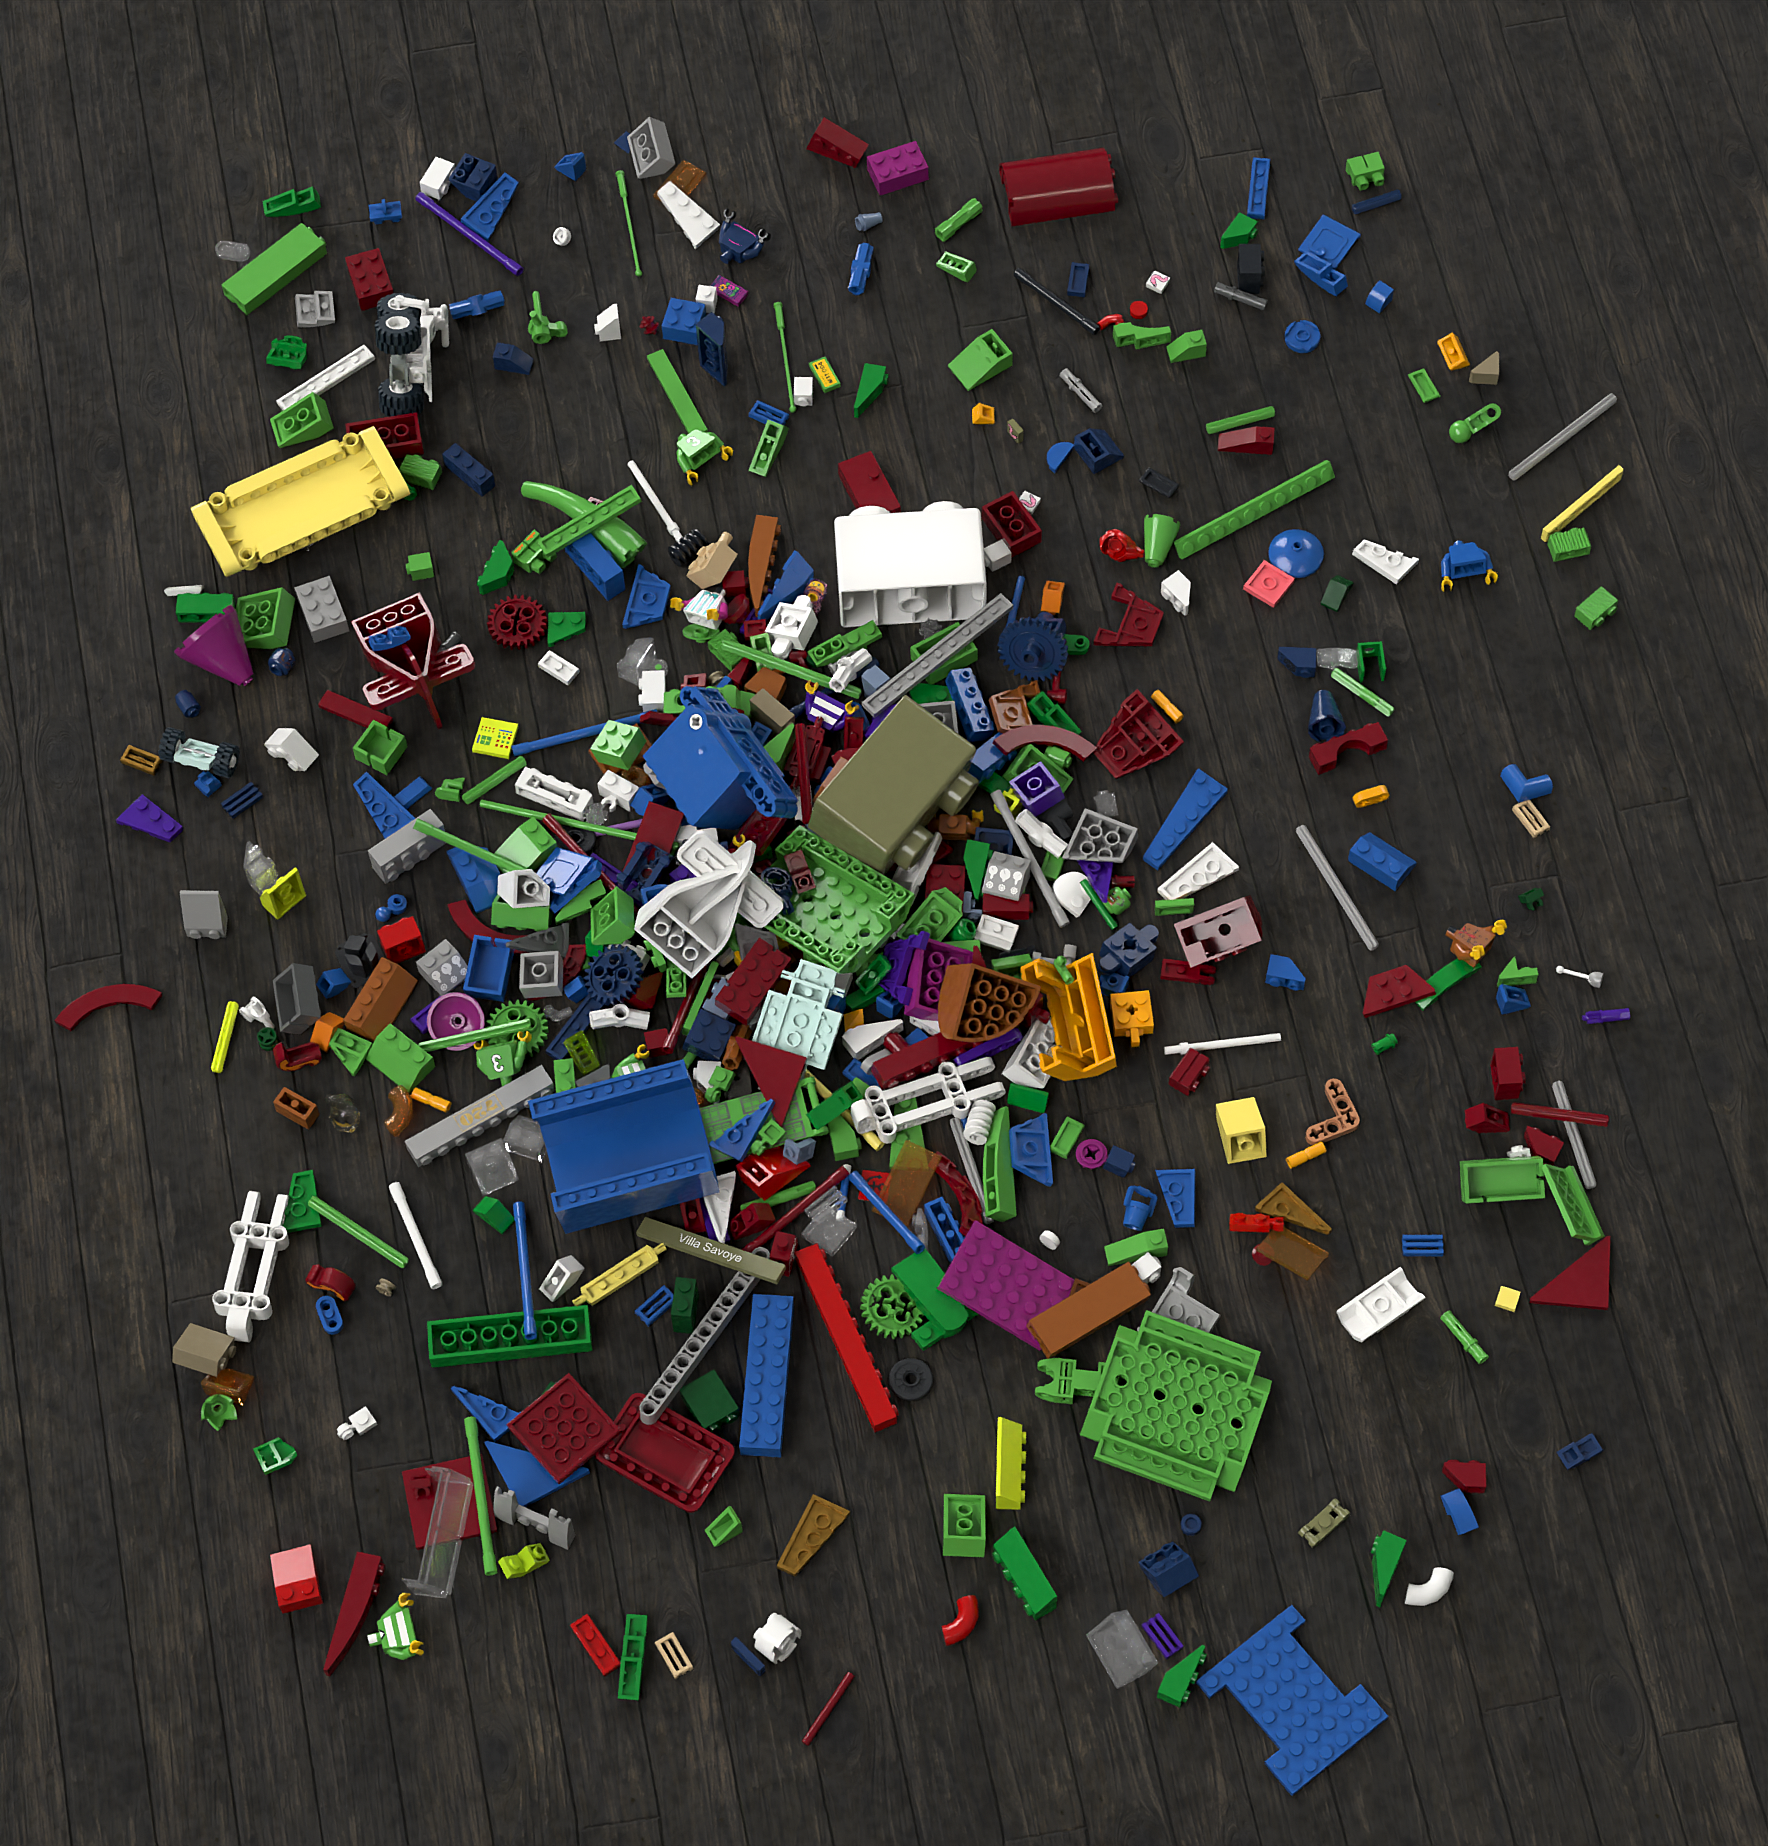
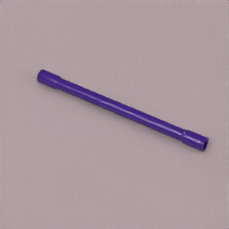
M423 192L417 194L415 198L417 202L502 263L513 274L519 276L523 272L522 266L473 232Z

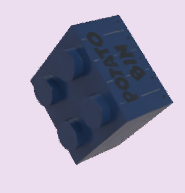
M700 1009L682 1049L707 1061L719 1062L736 1025Z

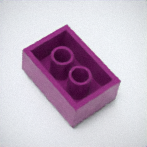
M916 141L867 156V170L880 196L929 180L928 165Z

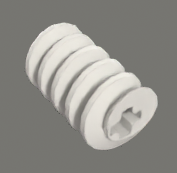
M978 1100L971 1104L963 1135L969 1142L983 1145L987 1142L988 1131L991 1128L990 1125L996 1107L989 1101Z

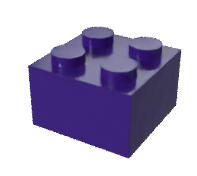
M1041 761L1009 781L1014 795L1020 799L1025 809H1028L1035 817L1065 798L1060 785Z

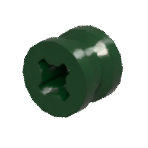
M270 1027L262 1028L257 1034L259 1045L265 1051H272L279 1043L275 1030Z

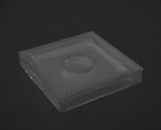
M824 1205L801 1233V1236L812 1244L817 1243L820 1249L823 1248L826 1253L834 1256L857 1228V1225L832 1208Z

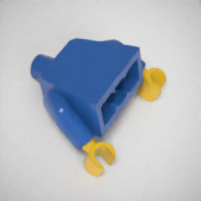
M1456 541L1453 546H1450L1449 553L1445 554L1441 561L1442 577H1444L1441 585L1442 591L1444 592V585L1446 584L1450 586V591L1452 590L1453 583L1449 577L1455 579L1484 574L1486 571V584L1489 585L1491 582L1489 577H1492L1495 583L1498 575L1492 571L1493 565L1488 552L1478 548L1473 542L1464 544L1462 541Z

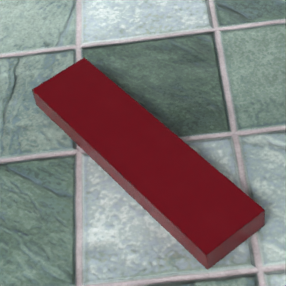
M329 690L326 691L318 704L319 708L368 728L373 720L388 728L393 722L392 717Z

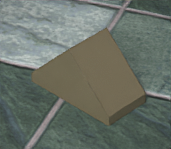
M1497 351L1471 370L1470 383L1497 385L1499 376V353Z

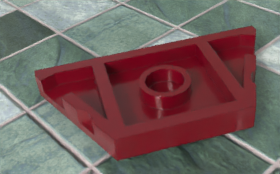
M1407 965L1369 977L1363 1009L1364 1018L1436 995L1435 989Z

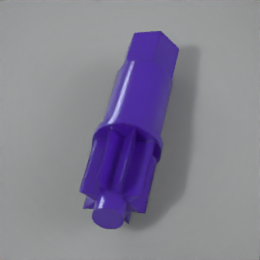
M1628 1008L1588 1011L1585 1013L1586 1015H1582V1020L1586 1021L1587 1024L1630 1019Z

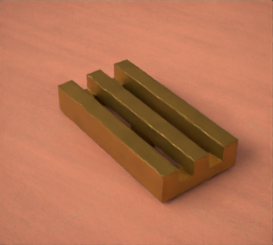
M128 745L120 759L122 764L153 776L156 774L159 764L163 761L160 760L159 756ZM130 752L135 753V754H137V755L143 756V757L148 758V759H150V760H153V761H155V762L153 763V762L147 761V760H145L144 758H141V757H139V756L137 757V756H134V755L129 754V753H130Z

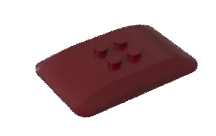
M642 1393L631 1395L614 1420V1423L621 1429L622 1433L595 1454L597 1460L669 1503L690 1513L698 1511L734 1456L733 1445L669 1408L664 1410L654 1424H644L640 1419V1404L646 1395ZM647 1410L644 1413L651 1414L653 1411Z

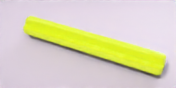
M229 1001L227 1004L211 1070L214 1073H221L223 1070L239 1007L237 1002Z

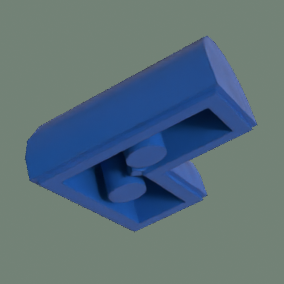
M1516 764L1508 765L1501 772L1500 777L1518 802L1552 793V781L1546 774L1527 780Z

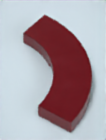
M586 944L569 945L567 955L563 961V987L574 980L581 972L587 958ZM546 997L527 998V999H528V1001H530V1000L543 999V998H546Z

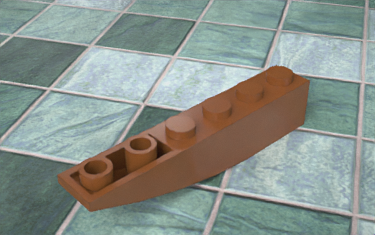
M756 515L748 565L750 594L755 617H758V611L764 603L763 597L768 595V586L766 584L767 581L771 580L772 571L770 566H774L775 561L773 552L777 551L778 540L776 538L781 534V525H778V517Z

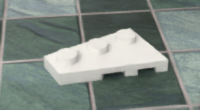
M1363 540L1352 553V555L1395 584L1412 570L1419 561L1418 558L1412 557L1411 559L1405 557L1401 552L1397 551L1394 553L1388 551L1384 546L1367 540Z

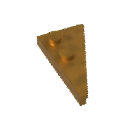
M1284 1183L1279 1184L1255 1206L1257 1212L1272 1217H1283L1284 1221L1329 1235L1332 1231V1228Z

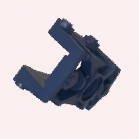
M639 842L636 845V852L624 871L617 875L619 888L642 903L640 888L643 889L656 885L665 869L667 870L670 861L674 859V856L650 842ZM655 848V859L653 861L650 860L648 863L647 857L651 850ZM651 869L652 873L649 878H643V871ZM637 880V887L632 888L629 892L626 891L630 883Z

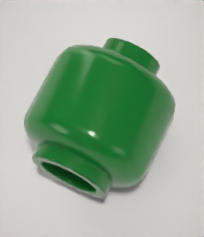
M961 918L948 932V938L950 941L974 940L976 926L972 921Z

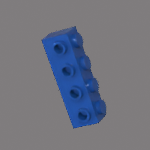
M971 668L950 670L945 682L952 700L955 701V708L968 741L989 740L995 727L988 714V707L984 704L982 692L978 688L976 676L973 675Z
M943 1197L924 1204V1214L949 1263H951L965 1236L963 1237L959 1232L960 1225L957 1220L953 1219L950 1205L945 1203Z

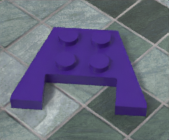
M921 931L919 935H910L906 940L899 939L886 944L883 955L888 958L892 969L878 984L884 990L890 992L901 1004L909 1006L913 989L902 985L906 980V972L912 961L913 949L926 950L930 933Z

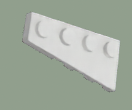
M671 181L657 192L658 197L667 210L672 213L674 220L684 230V234L690 239L695 249L720 228V224Z

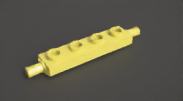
M663 1243L653 1249L646 1245L581 1287L582 1295L572 1300L573 1304L580 1306L587 1302L592 1306L658 1264L657 1255L667 1250Z

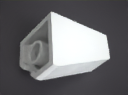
M532 869L513 870L498 875L497 894L512 908L548 906L550 887Z

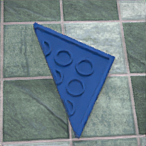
M490 1441L484 1442L508 1489L515 1492L518 1504L523 1507L590 1473L588 1468L581 1466L561 1484H558L530 1452Z

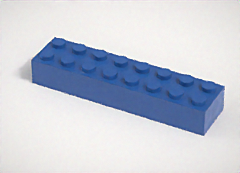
M753 1294L739 1445L741 1455L781 1457L794 1312L793 1296Z

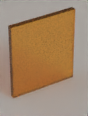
M1285 1227L1281 1232L1272 1230L1256 1249L1257 1252L1307 1281L1329 1254L1327 1251Z

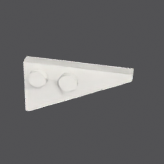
M735 1171L717 1176L720 1193L703 1197L717 1240L725 1244L736 1179Z

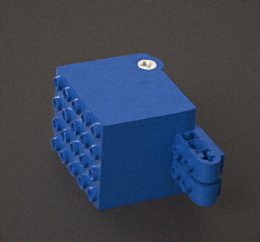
M698 686L682 688L680 700L685 706V710L647 750L643 757L646 760L647 766L656 774L657 780L666 788L667 794L676 802L677 808L686 816L687 822L695 827L737 830L756 809L767 817L794 818L798 812L796 803L799 800L783 780L784 774L751 731L750 719L745 714L738 713L736 709H732L718 689H706L705 687Z

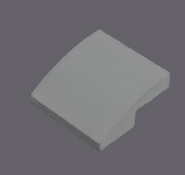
M314 291V295L296 294L295 305L298 327H316L335 323L332 291Z

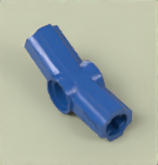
M501 291L467 298V300L449 304L450 312L453 319L487 312V310L504 306V297Z

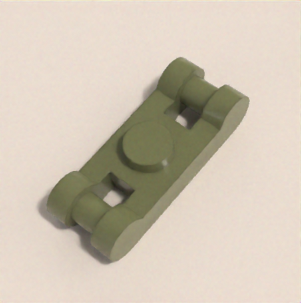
M1335 1498L1315 1518L1302 1527L1298 1534L1302 1538L1305 1537L1309 1541L1308 1544L1314 1548L1350 1515V1512L1347 1509H1343L1340 1506V1502ZM1333 1511L1338 1514L1335 1519L1330 1515ZM1313 1529L1318 1533L1315 1536L1311 1533Z

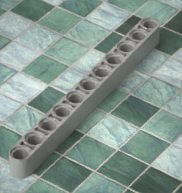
M758 1247L752 1252V1254L770 1259V1253L764 1247ZM740 1271L736 1273L641 1402L640 1419L644 1424L651 1425L659 1419L679 1389H681L760 1281V1278L747 1276ZM736 1288H742L743 1290H742V1291H736L735 1289H736ZM725 1303L732 1304L731 1306H724ZM714 1318L721 1319L720 1321H713ZM704 1333L710 1334L707 1337L702 1336ZM693 1348L698 1349L697 1352H691L690 1350ZM680 1364L687 1365L686 1367H679ZM670 1379L676 1380V1382L669 1383L667 1381ZM657 1395H664L665 1397H664V1398H657L656 1396H657ZM647 1410L653 1411V1413L646 1414L644 1412Z

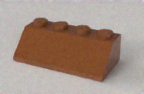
M381 957L343 1020L346 1029L374 1042L376 1037L390 1023L393 1025L416 987L418 980L400 965Z

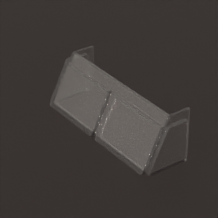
M432 1466V1468H425V1470L434 1480L439 1482L418 1580L402 1578V1581L416 1595L446 1598L452 1592L462 1543L459 1539L464 1534L474 1484L471 1482V1478L449 1468Z

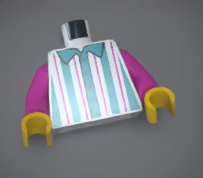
M717 587L713 593L702 590L696 597L688 601H682L680 598L671 599L670 607L675 608L677 611L683 610L688 622L717 630L722 619L728 617V605L724 599L726 592L721 587Z

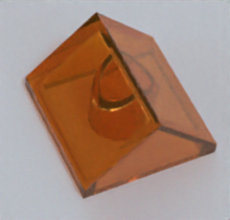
M225 1368V1370H221L217 1377L208 1374L202 1380L201 1385L206 1395L223 1394L230 1397L234 1401L233 1403L243 1406L254 1381V1376Z

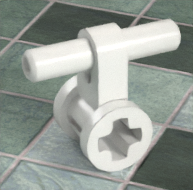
M253 996L250 999L251 1002L246 1007L239 1009L240 1013L249 1022L256 1019L263 1022L266 1027L274 1029L275 1025L270 1020V1015L266 1011L265 1006L256 997Z

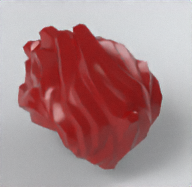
M1108 530L1099 539L1102 553L1118 562L1144 556V550L1138 547L1128 535L1120 530Z

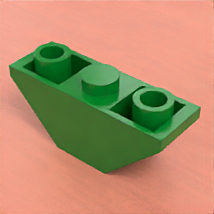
M499 540L497 546L493 547L491 558L485 563L484 573L478 578L477 586H479V591L482 595L507 586L514 572L513 561L504 542Z

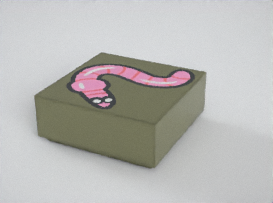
M1014 419L1007 422V432L1019 444L1023 441L1024 430Z

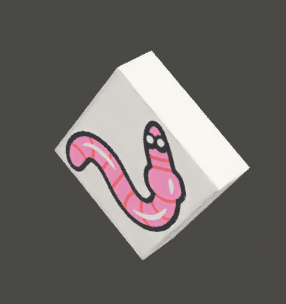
M1154 271L1146 282V287L1162 294L1170 282V277Z
M1024 491L1019 500L1030 515H1032L1039 505L1041 498Z

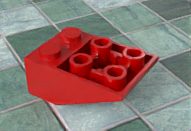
M784 1145L779 1146V1150H765L760 1156L750 1154L743 1162L736 1165L741 1180L764 1201L810 1167L807 1161L796 1165L784 1157Z

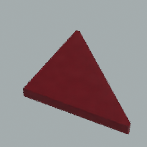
M736 1036L735 1040L766 1102L770 1099L776 1102L771 1112L777 1124L783 1128L805 1068L807 1057Z
M1606 1236L1530 1298V1303L1608 1310L1610 1236Z

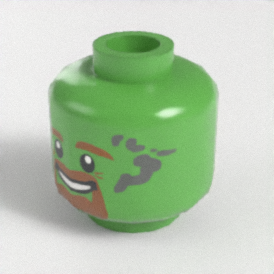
M1114 887L1109 891L1107 903H1102L1110 914L1119 915L1130 907L1129 898H1131V895L1125 888L1121 890L1119 887Z

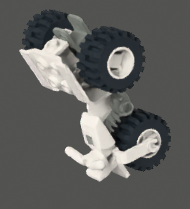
M393 293L382 297L377 303L378 320L375 322L376 346L380 351L391 354V363L389 364L390 379L381 382L378 388L379 408L386 416H397L415 412L420 414L424 410V391L429 395V402H432L430 344L438 329L441 330L442 346L445 348L449 346L448 308L445 304H442L440 308H429V299L422 301L414 295Z

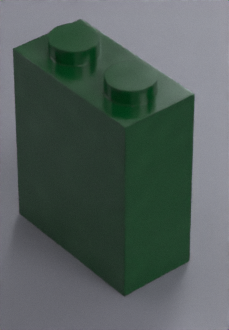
M676 1277L671 1309L674 1332L688 1334L694 1332L699 1301L696 1279Z
M715 1370L679 1389L680 1397L697 1424L711 1433L717 1432L726 1423L734 1422L740 1415L738 1406Z

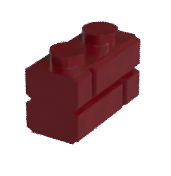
M1189 1048L1169 1077V1085L1189 1096L1191 1091L1195 1092L1198 1089L1200 1078L1202 1076L1206 1077L1211 1068L1209 1066L1210 1059L1193 1048Z

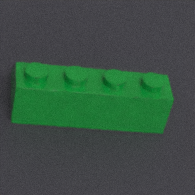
M1016 1527L1011 1528L993 1545L992 1556L997 1564L1001 1563L1004 1568L1002 1572L1006 1580H1011L1013 1583V1591L1017 1598H1022L1025 1603L1023 1607L1027 1615H1032L1034 1620H1037L1056 1609L1057 1595Z

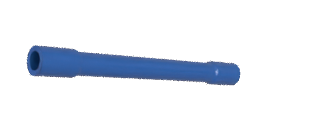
M853 1171L850 1173L848 1179L905 1239L910 1248L916 1254L923 1252L925 1245L875 1193L859 1172Z

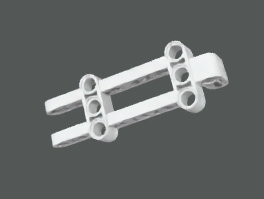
M985 1057L957 1067L947 1061L941 1063L936 1074L882 1091L878 1086L868 1087L865 1092V1099L856 1101L851 1105L850 1115L859 1134L876 1130L880 1141L888 1144L895 1140L896 1132L949 1114H953L954 1117L964 1119L969 1115L973 1102L978 1100L992 1101L1002 1097L1006 1091L1002 1082L992 1083L968 1092L964 1088L963 1081L987 1074L995 1069L991 1057ZM944 1072H950L951 1075H948V1076H947V1075H944L943 1073H944ZM955 1088V1089H957L958 1091H957V1092H952V1091H950V1089ZM939 1089L943 1090L946 1099L892 1116L889 1109L890 1105ZM876 1096L878 1099L872 1100L869 1097ZM958 1105H963V1106H965L966 1108H964V1109H959V1108H957V1106H958ZM877 1113H884L885 1115L882 1116V1117H880V1116H877L876 1114H877ZM886 1129H888V1130H891L892 1132L887 1134V1133H884L883 1131L886 1130Z
M249 1191L241 1221L234 1222L230 1227L235 1247L224 1290L215 1292L212 1300L216 1313L227 1316V1334L235 1337L234 1341L250 1342L253 1333L251 1319L266 1320L272 1315V1307L267 1294L278 1251L285 1250L289 1245L286 1228L282 1226L285 1220V1210L288 1205L289 1195L278 1194L271 1223L263 1224L255 1223L260 1205V1192ZM249 1247L264 1249L254 1292H238Z

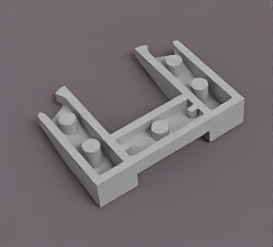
M496 1488L494 1495V1515L496 1518L511 1525H514L518 1518V1521L526 1526L531 1524L544 1534L548 1532L550 1542L567 1550L569 1549L575 1537L570 1518L567 1520L561 1516L557 1518L558 1511L555 1509L550 1510L549 1518L519 1505L514 1491L509 1490L508 1493L503 1492L502 1494L501 1488Z

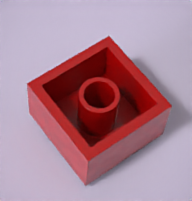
M413 916L402 918L397 923L385 925L380 930H377L386 958L396 964L426 952L422 935Z

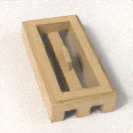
M1530 800L1513 806V812L1533 838H1536L1538 834H1543L1545 830H1550L1549 824ZM1524 805H1527V807L1530 809V811L1533 813V815L1536 817V819L1543 827H1540L1534 817L1531 815V813L1528 812Z
M673 1632L655 1642L675 1679L681 1674L684 1675L687 1671L693 1670L692 1664ZM672 1639L687 1666H682L668 1640ZM662 1643L666 1645L668 1651L670 1652L672 1658L674 1659L676 1665L679 1668L678 1671H676L674 1666L672 1665L670 1659L668 1658L666 1652L664 1651L661 1645Z

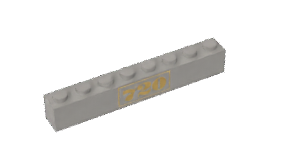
M540 1065L405 1141L407 1150L418 1167L427 1165L439 1155L447 1154L455 1146L465 1144L473 1136H479L489 1127L499 1125L502 1120L515 1116L525 1107L529 1108V1100L551 1095L555 1091L554 1084L543 1066Z

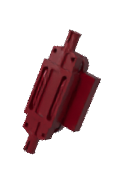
M819 716L816 717L814 725L806 727L810 781L817 783L821 781L831 754V748L823 746L825 730L821 728L824 718H819ZM796 738L784 767V773L793 778L790 788L797 790L798 786H800Z

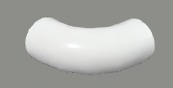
M1434 1568L1431 1579L1426 1584L1414 1585L1409 1583L1405 1604L1425 1606L1438 1601L1447 1593L1454 1573L1445 1568Z

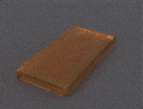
M908 1140L905 1141L879 1194V1197L907 1228L942 1156ZM873 1206V1208H872L871 1211L874 1212V1213H876V1214H878V1215H880V1216H883V1215L877 1210V1208H876L875 1206Z

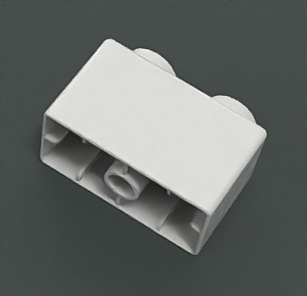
M949 501L928 505L923 511L890 513L882 507L866 506L854 510L849 516H840L835 519L841 626L859 627L871 620L876 625L967 620L986 605L987 582L981 513L979 509H964L958 503Z

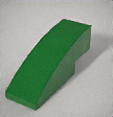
M313 186L299 192L292 189L263 201L266 217L290 216L321 208L319 193Z
M1043 691L1036 694L1027 703L1028 709L1042 724L1059 727L1077 735L1082 732L1058 704H1054Z

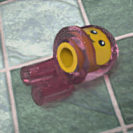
M820 579L811 580L804 590V595L808 596L813 604L812 609L816 617L822 608L820 603L827 593V585Z

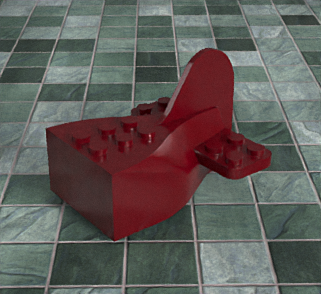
M420 592L351 621L369 664L375 671L386 674L363 686V692L371 709L382 710L387 706L419 694L425 700L437 729L443 728L432 699L433 687L462 674L469 673L475 668L476 664L468 647L465 644H459L437 653L441 645V639L432 615ZM396 626L406 627L410 634V640L401 645L386 650L373 651L368 643L369 636H375L376 634L387 635V628H394Z

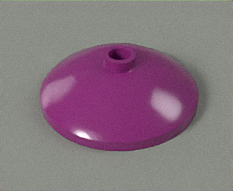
M452 992L439 997L432 1004L427 1016V1027L434 1040L484 1029L485 1016L480 1004L473 997L460 992ZM457 1017L462 1019L461 1024L456 1022ZM477 1041L445 1049L454 1051L464 1050L474 1045Z

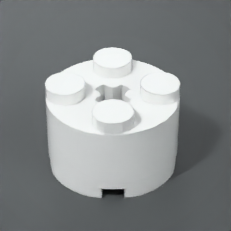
M773 1613L768 1618L766 1625L755 1632L753 1636L756 1639L755 1648L777 1664L778 1659L782 1662L795 1649L797 1644L794 1641L796 1637L800 1639L801 1630L782 1615Z

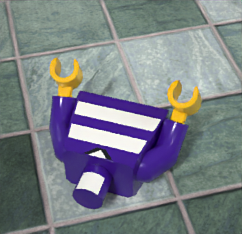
M809 680L805 685L807 691L805 707L808 720L814 724L817 716L819 718L822 717L824 718L821 725L823 730L831 733L840 731L845 726V716L853 717L854 712L859 709V705L852 708L851 704L853 701L845 705L818 690L815 692L819 684L816 682L813 688L810 685L811 680Z

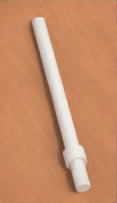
M633 460L628 462L629 468L667 525L668 532L674 536L676 541H679L683 537L679 532L680 528L672 521Z
M1277 1033L1193 1044L1185 1042L1179 1043L1176 1046L1164 1047L1165 1055L1175 1053L1183 1055L1187 1053L1189 1048L1200 1051L1281 1041V1035Z

